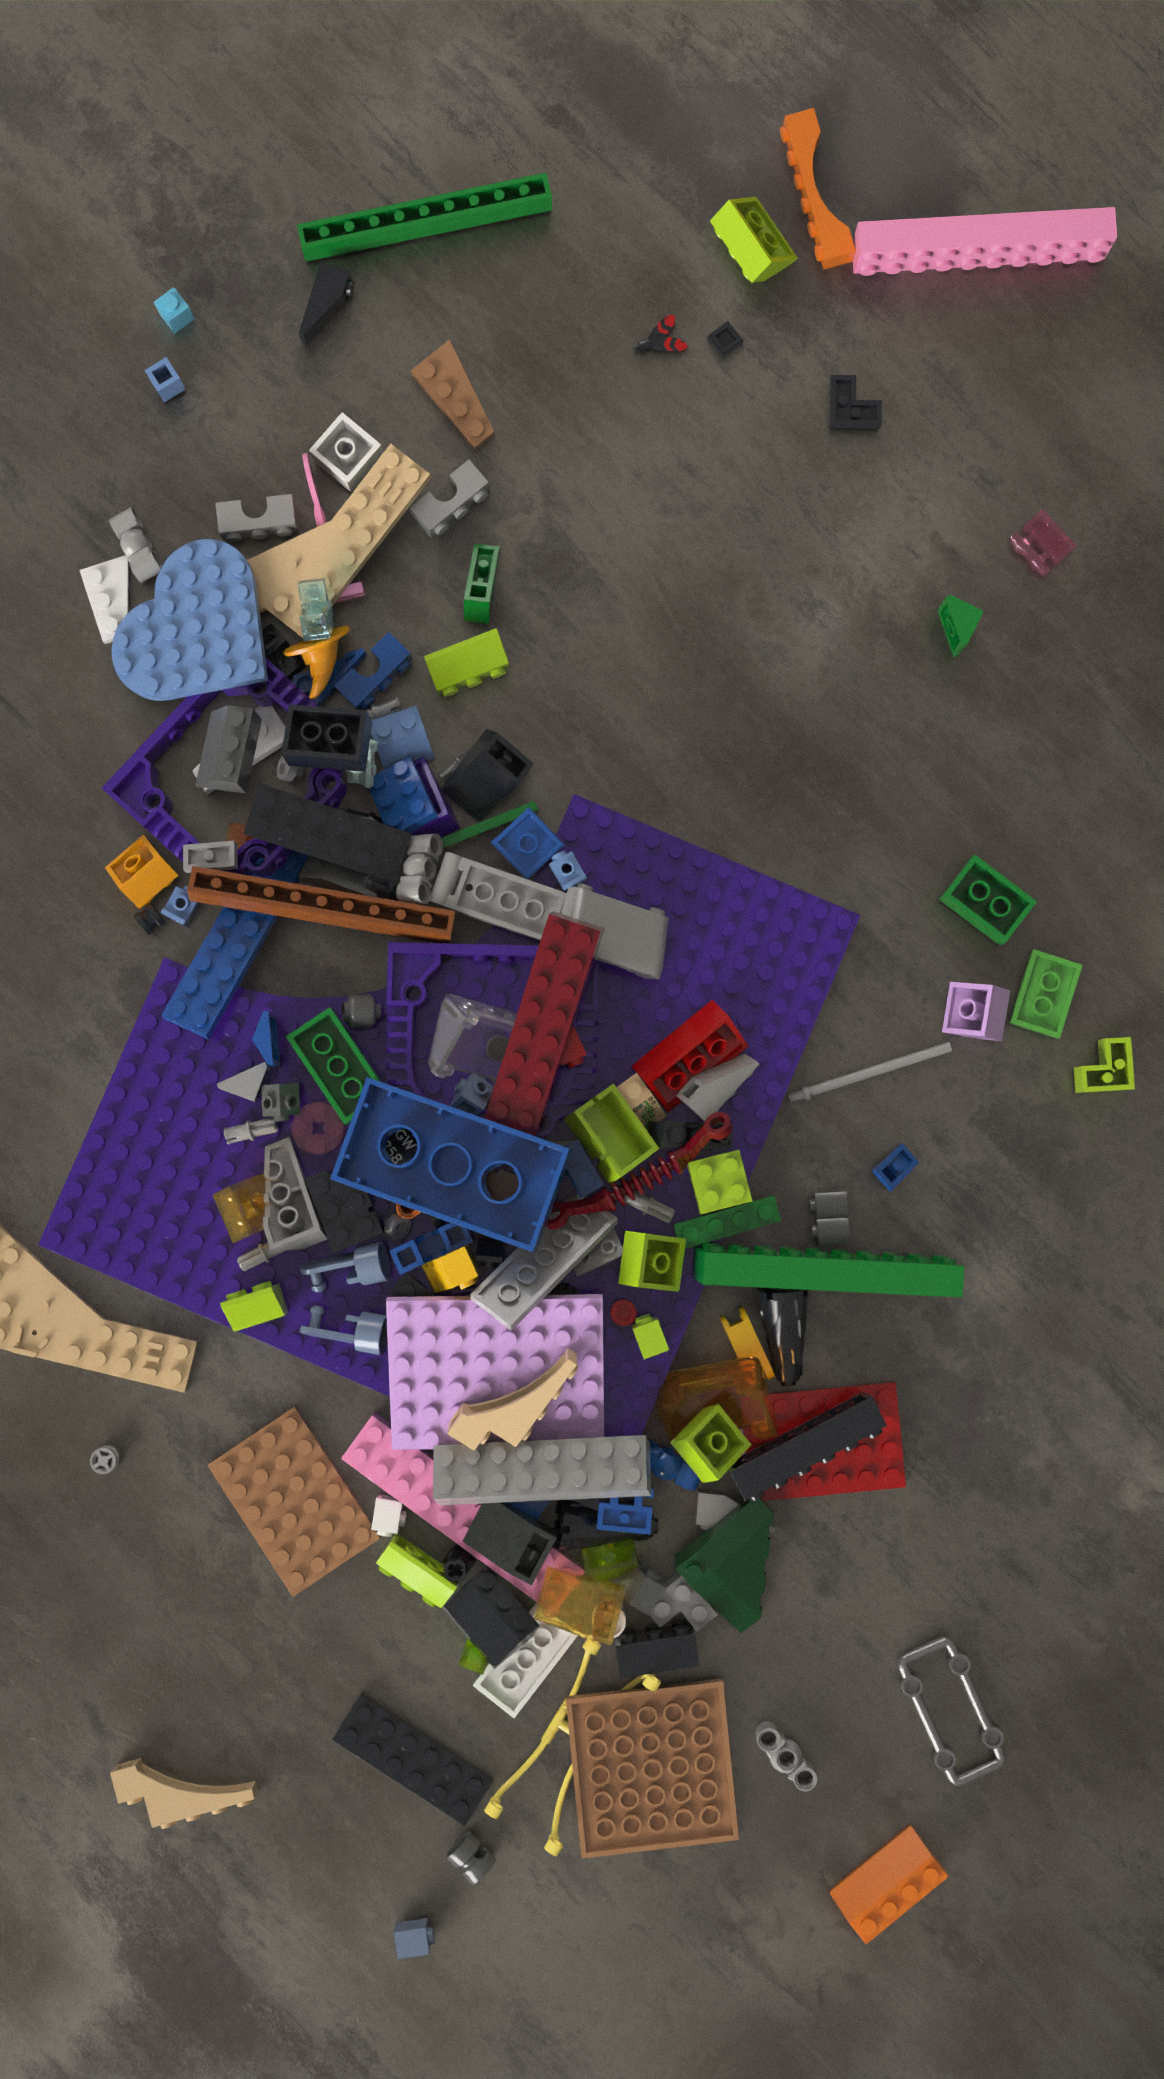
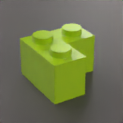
M1131 1037L1097 1040L1099 1065L1074 1067L1075 1093L1135 1089Z

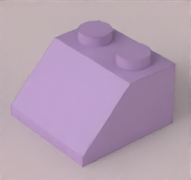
M950 982L942 1032L982 1040L1002 1041L1010 990L995 985Z

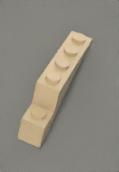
M568 1348L544 1374L513 1393L477 1404L468 1405L463 1402L449 1421L447 1434L472 1450H475L479 1443L483 1445L491 1432L516 1447L521 1440L525 1441L529 1437L533 1429L532 1425L536 1419L540 1421L544 1417L548 1409L547 1405L551 1399L556 1400L562 1392V1384L567 1378L571 1379L578 1369L577 1353Z
M141 1758L118 1764L110 1772L118 1804L127 1802V1805L135 1804L143 1800L144 1797L152 1828L160 1826L161 1829H165L175 1825L176 1821L186 1819L187 1822L193 1821L207 1812L218 1814L227 1810L228 1806L236 1804L237 1807H243L251 1804L258 1793L256 1781L227 1786H209L183 1782L149 1768L142 1763Z

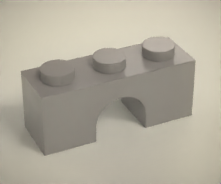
M469 459L449 475L451 484L457 490L453 499L446 502L439 501L429 491L410 507L412 516L431 538L436 534L438 536L443 534L449 528L450 522L455 518L457 520L461 519L467 514L468 508L475 502L478 504L488 496V491H490L489 482Z
M292 494L266 497L267 510L259 518L246 516L245 507L241 500L215 503L218 531L221 538L227 542L234 543L247 537L259 540L267 538V535L277 534L278 536L285 537L292 535V532H298L296 504Z

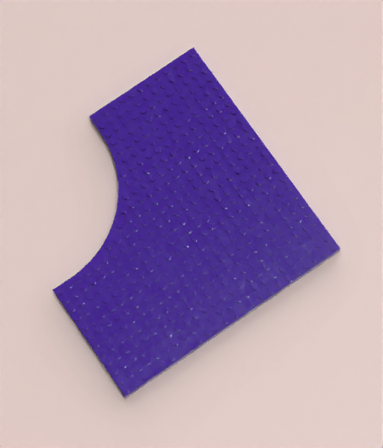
M573 794L556 836L565 845L559 852L565 850L568 854L572 851L585 873L587 882L583 884L593 887L592 892L649 911L651 907L665 911V916L669 918L663 970L660 979L642 978L636 976L635 973L628 972L626 969L599 961L596 1078L592 1091L585 1103L613 1083L618 1087L636 1074L631 1067L634 1063L713 1000L730 1017L749 1045L738 1056L746 1054L757 1061L759 1065L753 1074L737 1088L735 1094L728 1098L718 1111L726 1113L732 1122V1149L703 1148L691 1161L740 1150L748 1182L860 915ZM550 859L536 873L532 881L562 891L549 867V864L553 862ZM567 864L562 867L564 873H570L572 867ZM493 926L474 944L539 946L540 941ZM164 957L38 1245L231 1329L232 1327L220 1303L227 1301L226 1295L246 1289L248 1294L253 1292L251 1287L271 1281L272 1286L280 1284L289 1314L239 1330L238 1332L390 1397L388 1344L383 1355L356 1351L352 1343L309 1336L299 1331L301 1326L309 1327L312 1315L310 1310L313 1306H320L325 1309V1315L322 1316L319 1329L355 1335L357 1325L346 1322V1315L360 1317L363 1311L387 1315L386 1299L387 1297H394L389 1292L405 1274H399L389 1250L437 1229L427 1214L421 1212L417 1216L409 1218L411 1220L410 1231L400 1241H395L385 1233H382L333 1253L327 1239L305 1249L286 1250L270 1258V1262L264 1261L246 1271L240 1268L237 1261L239 1256L257 1248L259 1243L263 1245L268 1242L263 1228V1217H265V1203L263 1201L266 1181L264 1177L265 1146L290 1137L306 1178L324 1170L330 1169L333 1172L332 1167L336 1164L349 1125H344L286 1036L329 1007L335 1010L342 1021V1002L346 1001L348 996L324 998L289 997L238 987L208 1040L165 1020L161 1016L189 968ZM453 957L442 964V967L430 977L424 985L428 991L427 1001L424 1005L415 1009L413 1067L416 1083L426 1098L439 1099L451 1104L456 1095L454 1088L461 1078L466 1080L473 1072L495 1086L502 1062L494 1061L488 1057L486 1044L495 1035H503L508 1039L510 1038L535 958H515V962L505 963L499 962V958L489 957V962H474L473 957ZM386 987L376 991L355 994L372 995L375 1002L380 1003L381 1018L376 1019L375 1025L372 1028L352 1029L347 1025V1022H343V1024L381 1081L389 1085L386 1075ZM410 988L407 993L408 999L411 1001L419 999L421 996L420 988ZM269 1011L276 1014L281 1067L271 1066L265 1085L299 1083L300 1115H290L289 1121H277L278 1131L275 1133L255 1137L253 1141L248 1139L228 1145L224 1136V1128L242 1125L248 1120L255 1122L271 1117L274 1118V1116L263 1117L262 1094L259 1101L254 1102L221 1090L217 1083L266 1062L252 1038L262 1013ZM561 1064L549 1102H554L566 1086L570 1070L568 1064L565 1066ZM656 1099L667 1116L661 1121L705 1122L683 1102L668 1113ZM547 1116L544 1117L541 1131L548 1129L550 1126V1120ZM564 1120L556 1123L555 1129L549 1135L537 1136L544 1140L576 1138ZM679 1148L658 1149L622 1177L630 1182V1172L639 1177L641 1176L639 1167L642 1166L649 1172L650 1161L658 1167L659 1156L667 1162L669 1161L667 1152L670 1150L673 1152L677 1149L679 1150ZM586 1152L592 1165L594 1166L596 1172L598 1173L601 1181L604 1184L603 1187H605L609 1192H612L613 1190L611 1183H608V1181L605 1179V1177L600 1172L598 1167L595 1165L599 1162V1160L597 1158L592 1160ZM502 1164L495 1171L499 1173L500 1169L516 1174L513 1171L514 1169L507 1164ZM687 1167L682 1171V1175L672 1170L673 1180L671 1181L663 1175L662 1186L654 1180V1190L652 1191L646 1185L643 1186L645 1196H653L654 1200L674 1209V1215L669 1223H665L647 1213L643 1215V1211L627 1203L623 1206L619 1201H616L617 1210L614 1212L610 1210L609 1212L618 1218V1224L614 1229L622 1247L625 1231L676 1237L672 1224L705 1215L699 1214ZM568 1176L563 1177L555 1202H565L576 1191ZM621 1178L614 1181L619 1187L622 1186ZM599 1188L587 1196L591 1197L602 1190ZM372 1195L375 1205L368 1208L369 1212L378 1210L382 1223L386 1216L397 1213L395 1202ZM470 1230L475 1241L469 1244L476 1257L478 1232ZM724 1238L707 1243H717L718 1246H721ZM380 1241L384 1243L391 1265L390 1280L365 1286L360 1282L348 1284L346 1281L348 1273L355 1269V1265L320 1272L322 1280L326 1283V1288L318 1293L312 1291L310 1275H302L299 1269L301 1265L309 1261L354 1252L356 1246ZM505 1242L504 1261L518 1248L517 1246ZM703 1244L685 1249L679 1292L618 1284L622 1257L578 1277L573 1268L559 1282V1284L565 1283L573 1286L581 1295H603L604 1437L642 1435L704 1288L703 1284L693 1279L695 1247H702ZM477 1261L482 1271L478 1276L479 1280L464 1289L477 1288L502 1263H498L497 1267L481 1266V1261ZM422 1266L408 1271L410 1275L433 1293ZM458 1285L454 1288L435 1293L434 1295L453 1296L452 1290H458L461 1288ZM620 1299H626L635 1305L637 1311L636 1318L650 1313L651 1317L656 1316L669 1350L644 1359L632 1329V1324L619 1326L611 1319L610 1309L612 1305Z

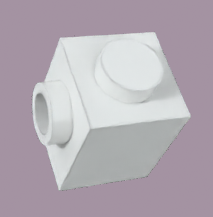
M378 1494L371 1530H375L378 1535L391 1537L393 1533L397 1534L400 1527H405L407 1511H402L403 1504L393 1496Z

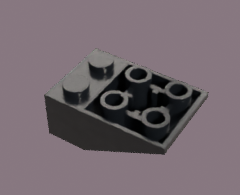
M486 729L440 791L474 819L480 821L519 785L534 763L500 734Z

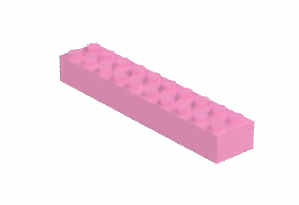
M1115 207L858 222L853 238L856 250L853 259L854 274L861 273V275L869 276L876 272L897 274L900 271L907 270L920 273L926 269L947 271L951 268L962 267L964 270H971L977 266L998 268L1002 265L1011 264L1014 267H1021L1028 263H1037L1043 266L1052 262H1063L1064 264H1072L1080 260H1088L1091 263L1099 262L1106 258L1117 239Z
M374 1412L341 1458L554 1615L585 1573V1565L568 1552L559 1551L554 1543L531 1586L507 1573L465 1544L463 1539L482 1504L439 1505L433 1500L434 1454L427 1449L392 1450L391 1423L376 1412Z

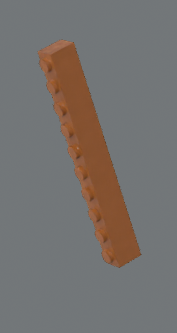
M192 866L187 889L190 901L434 943H451L455 920V911L196 866Z

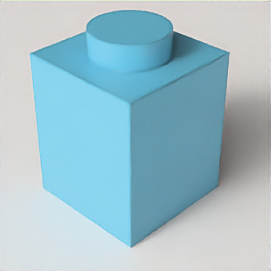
M174 287L154 301L160 316L174 334L195 319L189 306Z

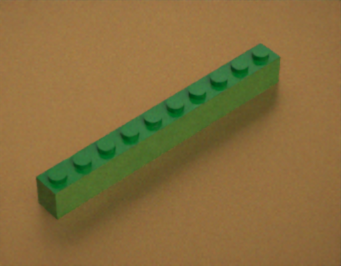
M547 172L300 223L297 224L304 258L307 262L552 211V195Z

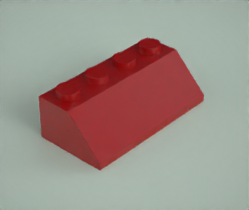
M711 1000L631 1067L669 1113L682 1102L676 1095L693 1076L736 1058L749 1045L730 1017Z

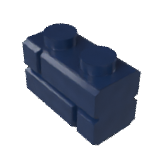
M578 1138L566 1144L564 1147L573 1151L565 1172L581 1199L603 1187L604 1184Z

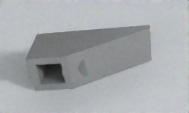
M743 1054L693 1076L676 1096L694 1114L705 1121L708 1116L718 1112L719 1108L728 1098L735 1094L737 1088L753 1074L759 1063L748 1055Z
M697 1489L695 1523L700 1525V1529L708 1530L742 1503L724 1491ZM770 1524L769 1532H775L773 1524Z

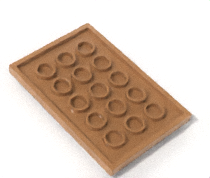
M296 1406L207 1465L292 1597L381 1538L377 1531L371 1530V1520Z

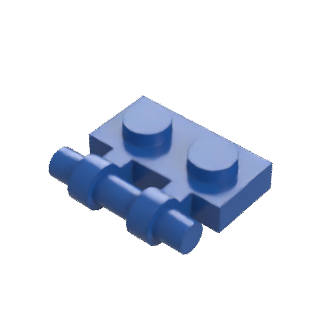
M651 1487V1496L634 1497V1504L618 1503L619 1497L610 1498V1502L599 1501L597 1530L650 1535L653 1507L642 1505L643 1497L653 1498L654 1487Z

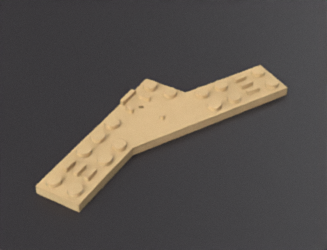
M390 443L331 521L247 560L255 575L260 613L268 610L304 640H307L432 478L431 474Z
M0 1225V1349L185 1393L187 1391L198 1340L105 1319Z

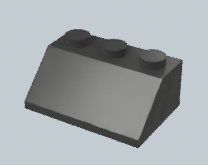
M228 705L211 711L195 784L196 787L247 793L262 719L253 708Z

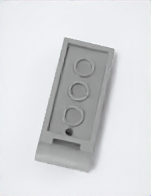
M446 852L429 902L540 941L548 915L553 911L561 913L567 893ZM468 886L473 887L472 891H466V888Z

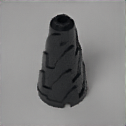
M757 1287L756 1296L760 1305L767 1344L771 1352L773 1372L777 1381L781 1382L782 1386H794L797 1384L796 1381L800 1380V1376L803 1373V1351L809 1290L762 1288L761 1290L760 1287Z
M557 1500L555 1514H558V1518L555 1520V1529L558 1530L555 1544L559 1551L575 1548L602 1547L603 1544L649 1540L648 1538H652L653 1534L658 1533V1518H654L653 1514L650 1535L597 1530V1510L572 1500Z

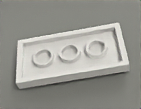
M537 1602L528 1611L540 1625L534 1636L497 1668L494 1669L488 1663L473 1683L477 1690L513 1718L517 1716L579 1635L575 1628L556 1613L555 1615Z

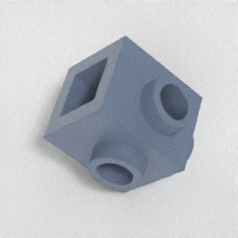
M473 1072L466 1080L461 1078L455 1086L454 1092H456V1095L450 1107L478 1116L482 1111L485 1112L487 1110L494 1086L487 1082L485 1078Z

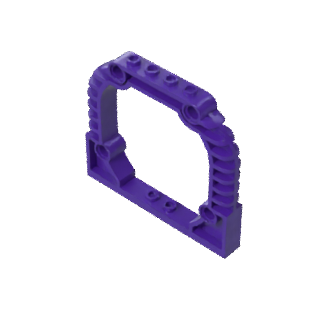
M267 659L268 681L187 696L102 787L111 798L182 862L183 845L199 844L200 842L170 815L173 811V802L159 789V771L153 766L157 759L173 742L178 741L182 737L184 731L191 723L196 722L200 718L201 712L221 691L229 697L249 695L261 707H269L276 704L287 714L289 705L320 707ZM267 687L265 692L258 694L261 688ZM313 768L308 778L309 791L303 798L337 809L347 792L346 783L342 779L345 770ZM336 781V785L332 789H326L330 782ZM161 799L160 804L153 808L154 802ZM257 838L251 839L237 850L238 869L219 871L249 876L254 874L257 877L266 878L271 876L276 870L284 867L287 863V858L294 851ZM264 857V863L256 867L257 860Z
M388 942L386 1075L389 1085L425 1097L416 1083L413 1067L415 1009L421 1007L427 1001L428 991L424 985L442 967V956L473 957L474 962H489V957L499 958V962L513 963L515 958H535L539 946ZM598 960L594 961L574 1023L575 1030L587 1056L582 1058L584 1063L570 1068L566 1086L557 1099L548 1104L545 1116L549 1118L550 1126L546 1130H540L535 1137L547 1136L552 1133L556 1123L563 1121L565 1117L585 1103L594 1086L597 1066ZM412 987H418L421 990L420 998L415 1001L409 1000L407 996L409 989ZM430 1099V1100H433V1101H436V1102L445 1104V1105H447V1106H450V1105H451V1104H449L448 1102L443 1101V1100ZM480 1113L478 1116L485 1118L486 1113Z

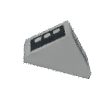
M263 1062L217 1083L218 1088L258 1102L261 1096V1085H265L271 1066Z

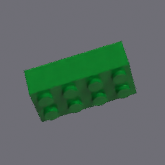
M329 1007L287 1035L286 1038L344 1125H349L366 1078L368 1077L379 1082L382 1081L335 1010Z

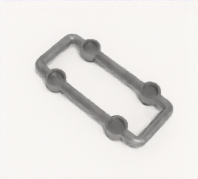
M942 1636L900 1656L898 1659V1669L902 1676L900 1685L904 1694L912 1698L935 1749L933 1759L936 1766L945 1771L948 1780L953 1785L963 1786L1004 1766L1006 1763V1753L1002 1746L1004 1735L997 1726L992 1724L970 1676L971 1663L969 1658L959 1651L952 1638ZM943 1647L947 1648L950 1655L948 1658L949 1668L954 1674L959 1675L982 1725V1741L993 1750L996 1756L995 1759L960 1775L957 1774L954 1768L956 1757L950 1748L944 1746L921 1695L923 1690L922 1681L917 1675L912 1674L908 1666L909 1663Z

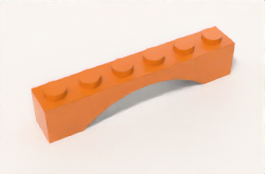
M811 108L785 115L783 127H780L782 142L787 143L788 146L787 159L789 166H793L795 170L794 184L796 190H800L802 194V211L809 218L807 224L809 235L811 238L814 237L816 242L814 247L815 256L818 262L821 261L824 270L853 262L856 250L849 227L839 221L828 210L820 198L815 185L813 154L818 145L821 130L815 110Z

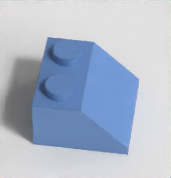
M417 706L372 721L371 734L373 740L377 741V751L384 769L408 755L414 761L423 756L427 762L435 760Z

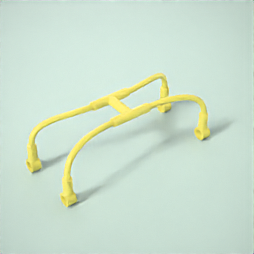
M589 1635L582 1646L585 1649V1654L569 1696L577 1695L591 1654L596 1655L602 1646L597 1641L595 1635ZM655 1673L639 1675L621 1690L632 1689L642 1682L646 1688L656 1692L661 1681L656 1678ZM566 1698L541 1737L542 1741L533 1754L490 1799L484 1809L490 1817L494 1819L499 1818L503 1811V1807L500 1805L501 1796L534 1763L546 1745L551 1743L557 1731L561 1729L569 1734L568 1721L565 1720L567 1716ZM572 1763L561 1786L554 1812L551 1834L544 1846V1849L553 1856H558L563 1848V1844L559 1841L558 1827L565 1795L573 1776Z

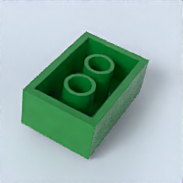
M975 854L968 859L939 897L941 902L999 946L1008 941L1037 903L1031 896Z

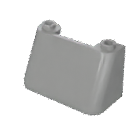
M578 883L577 887H568L561 914L605 928L595 960L626 969L628 972L635 973L636 976L642 978L660 979L663 970L669 918L665 916V911L652 907L649 911L592 892L593 887Z

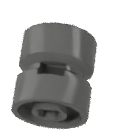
M471 1831L461 1836L446 1854V1858L455 1868H462L461 1874L471 1885L484 1877L496 1861V1858L486 1848H480V1841Z

